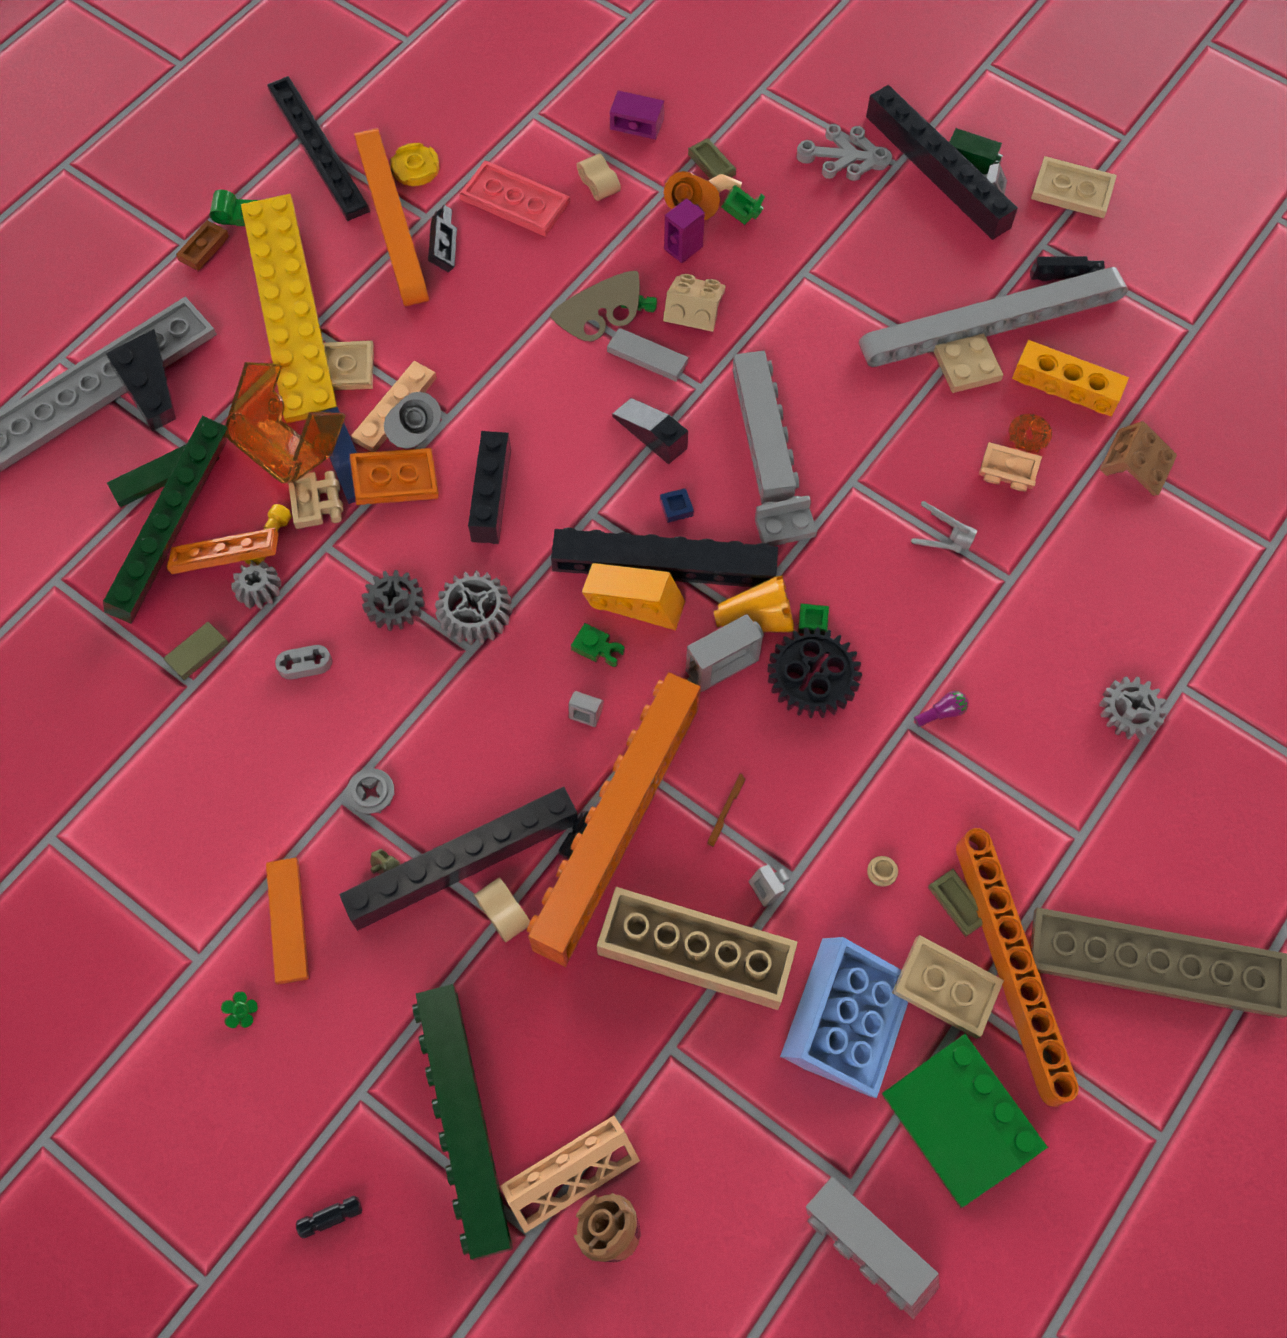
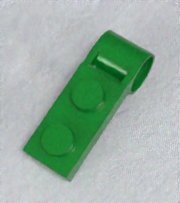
M216 190L213 193L209 217L218 224L245 226L241 204L258 200L236 199V196L227 190Z

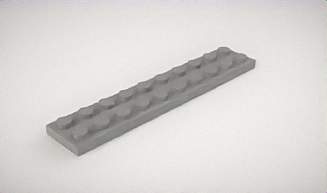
M185 296L0 411V472L127 392L111 367L106 355L107 352L155 329L164 367H167L216 336L215 329Z

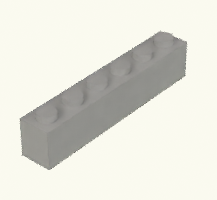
M765 350L734 354L732 371L761 504L769 501L779 502L793 497L795 489L799 488L798 473L792 470L794 456L792 449H788L786 444L789 441L787 427H782L783 408L781 404L777 405L776 398H778L777 383H772L771 376H773L772 361H767Z

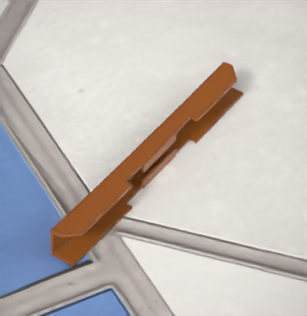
M739 774L708 839L707 844L714 847L725 823L723 821L734 798L737 799L746 780L743 774Z

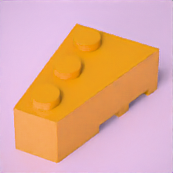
M592 563L582 590L590 606L595 609L606 610L675 631L686 602L670 572Z

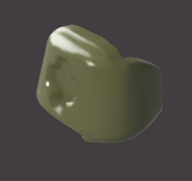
M383 849L371 853L370 863L372 868L370 870L373 874L376 872L382 874L400 865L396 858L388 855Z

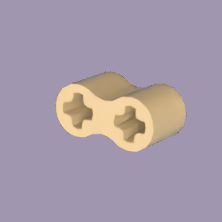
M599 153L577 163L578 174L583 183L589 187L595 200L599 201L621 190L616 173L609 168L602 154Z
M500 877L474 894L479 906L505 943L528 928L529 918Z

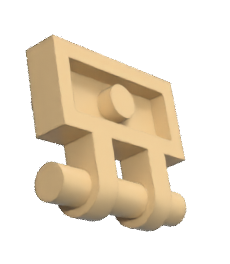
M334 471L325 472V480L317 481L315 472L288 477L293 522L296 529L323 524V514H330L331 522L333 523L342 521L343 503L339 500L338 495L340 483L336 479ZM327 493L328 500L320 502L319 494Z

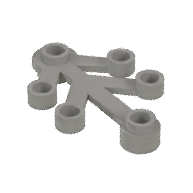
M837 124L827 126L825 137L833 141L839 148L815 146L810 140H804L798 145L796 154L798 161L805 164L813 162L816 156L838 158L839 160L835 162L827 161L823 164L822 175L825 178H833L837 172L847 167L846 177L851 181L859 180L861 175L870 169L879 171L886 169L892 160V154L887 148L876 147L864 136V128L860 126L852 127L849 136L853 143H858L865 150L862 151L857 150L840 134L841 128ZM856 160L864 161L860 165L853 163Z

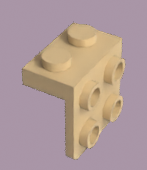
M690 274L676 276L667 291L663 321L714 331L719 302L726 286L720 284L715 279H706L704 281L695 279V276Z

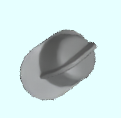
M413 392L404 397L385 417L384 431L389 441L397 447L404 449L413 448L420 444L440 423L441 410L438 402L431 395L424 392Z

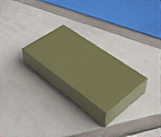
M709 138L688 148V155L709 179L719 174L729 177L736 175V168Z
M207 622L163 659L185 680L229 643Z
M954 869L928 886V889L965 937L983 925L982 919H979L976 910H979L973 894Z

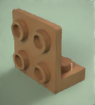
M1144 421L1118 430L1100 470L1106 476L1127 470L1153 496L1160 494L1177 454Z

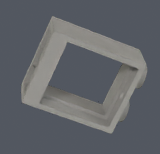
M748 614L687 646L685 670L694 684L701 686L700 693L759 661L764 636L762 628L756 621L752 622Z

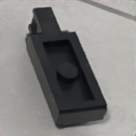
M443 205L442 208L435 211L431 219L428 261L450 272L455 267L457 227L451 224L452 209Z
M1087 256L1038 257L1030 271L1031 280L1041 281L1069 279L1103 270L1105 265L1104 261H1090Z

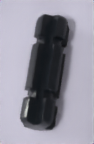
M352 1196L343 1200V1204L336 1203L313 1213L311 1218L306 1216L297 1220L296 1230L300 1238H307L314 1235L316 1230L321 1232L345 1221V1217L352 1218L361 1214L362 1206L358 1197Z

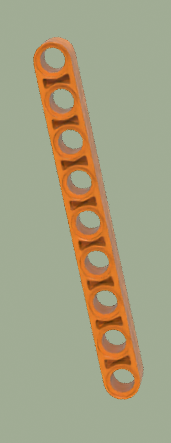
M375 128L354 133L403 305L407 307L427 302L429 297L379 130Z
M973 828L957 843L956 853L968 888L975 898L979 910H976L979 919H982V929L998 976L1004 980L1002 987L1039 1095L1047 1105L1058 1107L1076 1098L1079 1091L1078 1082L992 839L985 830ZM969 841L974 842L978 846L979 851L971 848ZM979 869L987 873L989 880L981 877ZM989 898L997 902L999 909L991 906ZM999 928L1007 931L1009 939L1004 938L1000 934ZM1010 957L1018 962L1019 970L1011 965ZM1021 988L1028 991L1030 1001L1022 996ZM1032 1019H1035L1039 1022L1041 1026V1032H1038L1033 1028L1031 1022ZM1043 1050L1051 1055L1052 1064L1044 1060ZM1054 1082L1062 1087L1063 1097L1055 1092Z

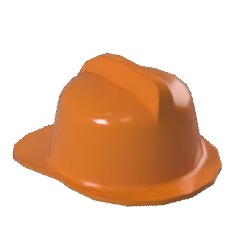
M680 171L670 176L665 183L663 191L664 200L671 209L687 198L693 204L701 207L705 212L704 220H708L714 216L719 208L720 197L716 187L690 172Z

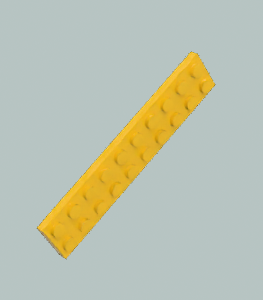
M291 194L241 204L283 416L286 424L313 418V414L337 407L293 199Z

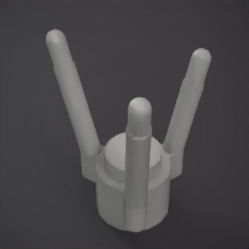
M922 501V507L954 527L949 537L953 544L915 538L911 539V543L950 549L957 553H960L961 548L969 550L977 530L960 523L934 506Z

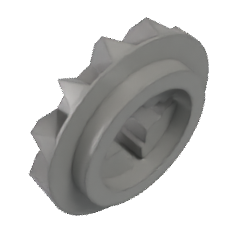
M374 768L364 769L356 773L349 781L346 789L349 804L356 812L364 813L367 816L372 813H381L385 807L390 806L391 800L395 795L394 784L390 776L384 771ZM374 786H377L376 792L379 798L370 796L368 799H365L367 795L363 787L373 789Z

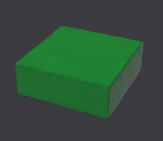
M801 604L798 633H803L804 628H807L810 634H814L818 627L820 635L824 636L828 627L829 606Z

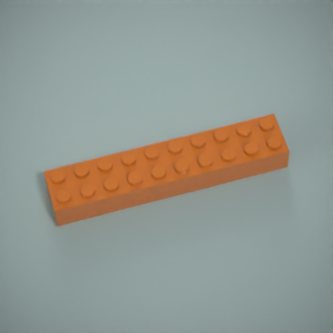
M668 672L664 681L659 680L653 691L655 698L651 706L646 704L640 715L639 720L642 721L638 730L633 729L626 742V746L629 747L624 756L620 754L613 766L615 774L611 781L606 780L599 793L601 800L597 808L594 806L590 808L585 819L587 826L583 834L578 833L572 842V855L568 861L564 859L560 864L556 877L559 879L555 887L547 889L542 899L544 907L540 915H534L528 925L527 932L530 933L528 937L532 951L564 967L567 966L699 710L701 686Z

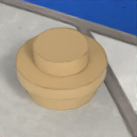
M878 856L870 861L867 867V875L873 884L886 887L895 882L898 876V867L891 858Z

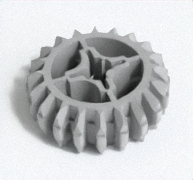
M477 570L471 577H469L467 572H464V578L462 579L454 575V583L445 582V591H439V600L435 603L437 610L435 614L437 620L440 621V628L443 631L447 630L448 637L456 636V640L459 643L466 638L469 645L473 644L474 639H478L479 643L483 645L484 638L487 636L489 639L494 640V632L502 634L504 631L503 625H508L510 622L509 615L512 614V607L510 606L512 601L509 594H507V588L505 585L501 586L498 578L491 580L488 572L483 577H480V573ZM462 597V602L452 611L454 604ZM496 604L493 613L486 619L485 614L491 610V606Z

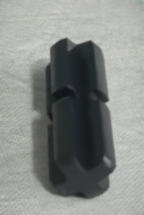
M582 811L572 827L573 832H569L559 848V854L569 860L573 853L571 845L575 836L578 833L583 834L587 826L585 819L588 811Z

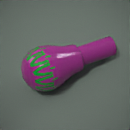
M951 691L934 704L933 708L915 716L914 721L918 727H921L936 719L941 720L948 717L961 716L968 709V699L960 691Z

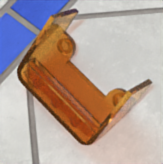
M245 362L225 424L228 427L227 438L280 483H295L332 455L346 415L331 412H309L302 434H298L281 420L284 412V401L274 391L282 366L271 363Z

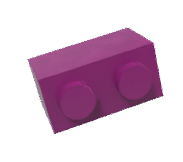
M618 90L610 109V130L656 140L664 120V100Z
M687 198L665 214L664 250L680 263L686 261L703 247L705 212L700 206L693 204Z

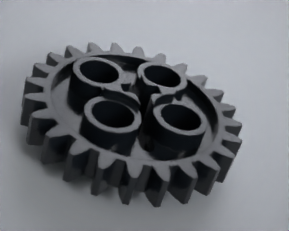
M818 627L814 634H810L809 630L804 628L803 636L793 631L792 640L784 636L783 646L780 644L775 645V653L770 654L769 661L771 663L768 664L767 672L771 673L768 676V683L774 684L771 690L772 693L780 692L778 697L779 703L785 700L788 701V711L796 706L798 707L797 715L799 716L804 710H808L809 718L813 717L814 711H818L821 718H824L827 709L835 715L837 705L845 709L847 705L846 700L853 701L854 692H858L860 686L857 681H860L862 673L858 672L861 662L854 661L857 656L856 651L848 653L849 642L843 645L840 644L841 635L832 639L830 638L831 630H828L823 636L820 635ZM812 651L817 656L808 657L804 654V652ZM828 654L829 656L821 664L820 671L815 672L805 690L800 691L799 689L807 682L809 673H813L822 657ZM835 666L841 672L833 673L828 667ZM796 672L801 677L798 679H793L788 675V673ZM821 688L825 693L816 694L812 689Z

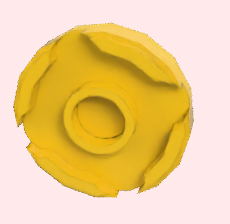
M409 143L401 146L390 159L393 176L397 181L408 186H421L431 182L437 176L440 169L438 155L435 150L430 146L429 148L424 147L422 143Z

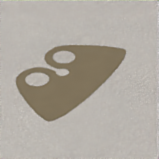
M629 271L603 280L557 306L551 312L550 317L565 331L581 340L590 342L597 340L603 335L606 328L603 317L598 315L600 308L607 310L606 317L615 326L627 325L634 319L639 302V273L637 271ZM620 305H624L629 309L628 317L622 321L616 320L613 317L614 309ZM589 320H595L599 323L600 328L595 335H587L584 332V325Z

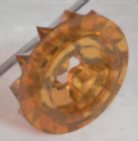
M1023 414L1016 417L1008 429L1010 434L1009 441L1016 444V449L1021 447L1027 453L1031 450H1035L1038 453L1042 448H1047L1052 438V430L1048 422L1034 414ZM1029 427H1031L1033 435L1031 440L1027 438L1026 434Z

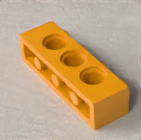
M1028 340L1012 379L1112 417L1129 377Z

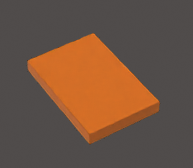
M431 448L350 454L356 505L438 499L439 497Z

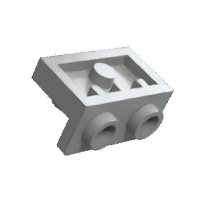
M793 496L784 501H769L761 506H757L755 523L761 542L776 546L816 537L817 529L810 511V496Z

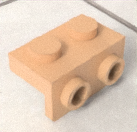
M989 442L979 475L984 476L983 480L986 482L1000 484V481L1010 483V488L1026 492L1027 488L1032 489L1035 486V479L1042 456Z

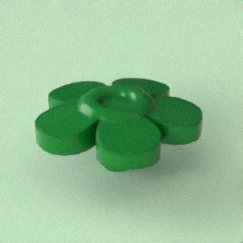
M236 992L233 994V1001H223L221 1005L222 1013L230 1014L224 1020L227 1027L235 1028L240 1024L241 1027L247 1028L252 1025L253 1017L248 1013H255L258 1006L255 1000L247 1001L245 992Z

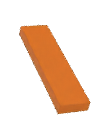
M275 528L171 547L167 569L171 574L272 556L276 553L279 534Z
M295 857L266 862L275 983L279 985L309 979L299 860Z

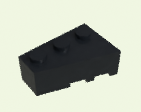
M155 329L106 353L111 367L152 431L176 419Z

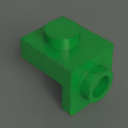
M734 185L730 189L721 208L745 225L751 218L756 219L764 208L761 204L765 196L761 193L756 199H753Z

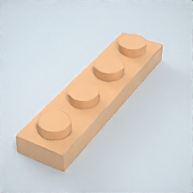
M413 361L351 435L353 442L371 452H376L387 439L384 431V421L389 411L407 395L413 392L425 393L437 379L436 373Z

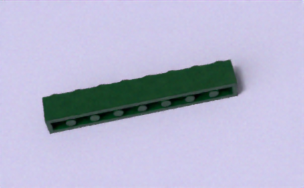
M202 415L103 600L104 613L132 624L227 442V426Z
M453 984L416 993L417 1003L412 1005L416 1023H422L424 1034L419 1036V1043L422 1054H428L430 1066L425 1067L429 1087L435 1086L437 1098L432 1099V1106L435 1118H441L444 1131L439 1132V1140L442 1151H448L451 1163L446 1165L445 1168L448 1183L450 1186L455 1185L458 1198L453 1199L452 1202L456 1220L462 1219L465 1233L460 1234L463 1254H469L470 1260L476 1261L513 1250L457 990Z

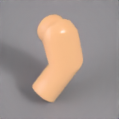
M719 174L709 180L719 193L725 189L730 191L734 185L741 188L742 184L741 181L724 174Z

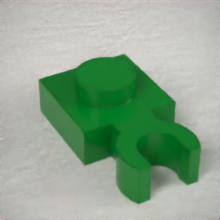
M584 623L571 644L572 651L594 662H597L601 656L612 667H616L618 661L611 656V653L618 652L621 655L625 653V648L622 644L616 642L608 643L610 640L609 634Z

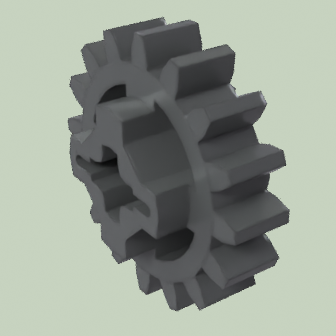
M398 570L394 571L393 576H389L384 571L382 579L376 576L373 577L374 585H365L368 593L362 594L364 601L362 606L364 612L367 613L369 621H375L378 628L386 624L388 630L392 631L393 626L398 624V627L403 629L404 622L407 621L411 625L414 623L413 615L421 616L419 607L425 606L422 598L424 596L422 587H419L416 578L411 580L409 573L406 572L400 577Z

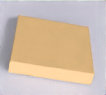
M373 341L324 343L334 390L373 389Z

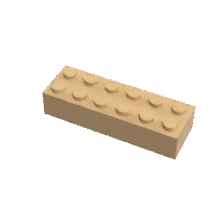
M616 887L597 943V953L600 956L778 1010L782 1002L798 942Z

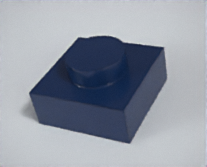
M686 488L660 494V503L667 523L694 516V509Z

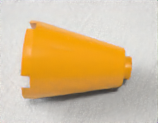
M783 575L776 576L719 603L718 610H714L717 627H724L748 614L752 622L756 621L760 625L763 632L794 631L789 599L785 592L786 586Z

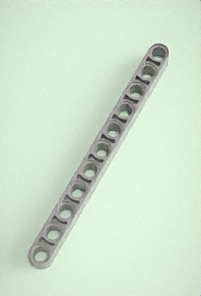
M1110 267L872 331L862 336L858 343L867 364L870 367H877L932 352L935 345L983 333L987 337L1112 303L1123 298L1128 292V287L1117 268Z

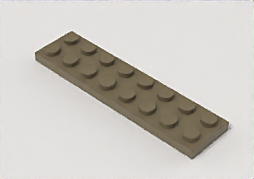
M1038 907L1034 910L1031 952L1039 973L1277 1018L1287 1017L1286 953Z

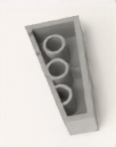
M833 1177L827 1181L805 1207L810 1217L807 1222L820 1235L823 1236L826 1232L835 1241L833 1244L834 1248L847 1260L851 1257L860 1266L859 1271L872 1284L875 1285L877 1283L886 1292L888 1299L900 1310H904L912 1319L917 1316L940 1288L939 1273Z

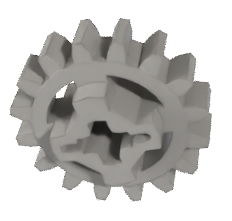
M1124 677L1120 683L1115 680L1110 688H1107L1103 693L1105 698L1101 700L1099 706L1105 709L1100 715L1101 717L1109 718L1106 726L1111 727L1114 725L1116 727V735L1124 731L1126 732L1127 739L1130 740L1136 734L1138 739L1141 740L1146 733L1150 736L1153 735L1157 728L1159 729L1164 723L1162 718L1167 714V710L1161 707L1165 704L1166 700L1157 698L1160 690L1155 689L1152 691L1150 689V681L1142 685L1140 684L1139 677H1136L1133 682H1130L1128 677Z

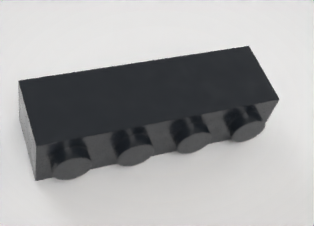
M481 431L468 523L472 542L499 544L511 455L509 433Z

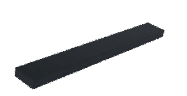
M287 76L267 84L271 96L346 220L349 221L370 212L369 206L290 77Z

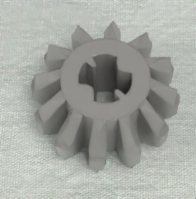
M251 560L250 567L246 568L241 565L240 570L242 572L233 573L235 582L231 584V587L236 594L235 597L238 602L245 603L249 609L256 604L262 610L264 602L273 604L271 597L280 596L278 588L281 586V580L277 576L278 573L272 566L268 567L264 561L257 566L256 562Z

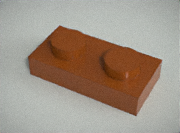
M206 220L176 253L178 260L199 271L229 238L228 231Z

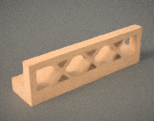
M613 1115L500 1185L511 1210L526 1233L635 1165L640 1160L625 1131ZM624 1145L629 1155L618 1162L609 1161L612 1152ZM589 1166L598 1167L594 1177L589 1180L580 1179L583 1170ZM561 1184L570 1185L567 1193L562 1197H551L554 1188ZM532 1202L541 1203L538 1212L527 1219L524 1218L521 1212L522 1208Z

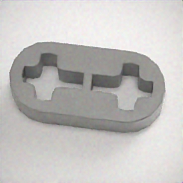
M322 645L281 652L275 660L276 669L285 679H297L322 674L328 671L332 665L331 655L328 649ZM317 655L322 656L320 664H315L314 662ZM292 660L294 663L292 664V669L287 670L285 667L288 664L287 661Z

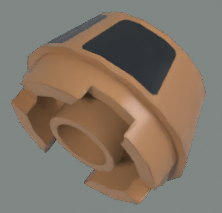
M614 1193L602 1197L594 1195L583 1203L576 1214L579 1221L577 1235H574V1238L582 1253L590 1260L620 1262L634 1253L639 1244L641 1233L636 1211L629 1200Z

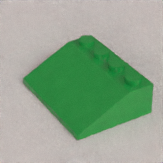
M966 1034L942 1049L882 1093L884 1099L960 1208L969 1204L1048 1148Z

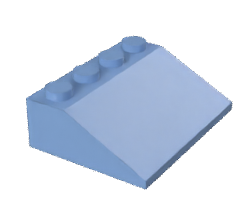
M844 937L822 938L780 1057L809 1072L872 1098H877L908 1005L906 1000L892 993L901 969Z

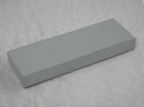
M621 328L617 330L607 346V352L677 382L688 364L687 356Z

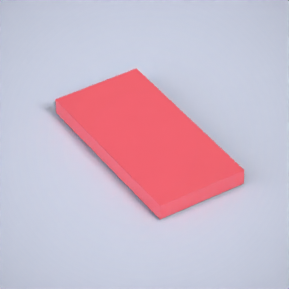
M484 160L459 193L460 200L545 237L570 203L569 196Z

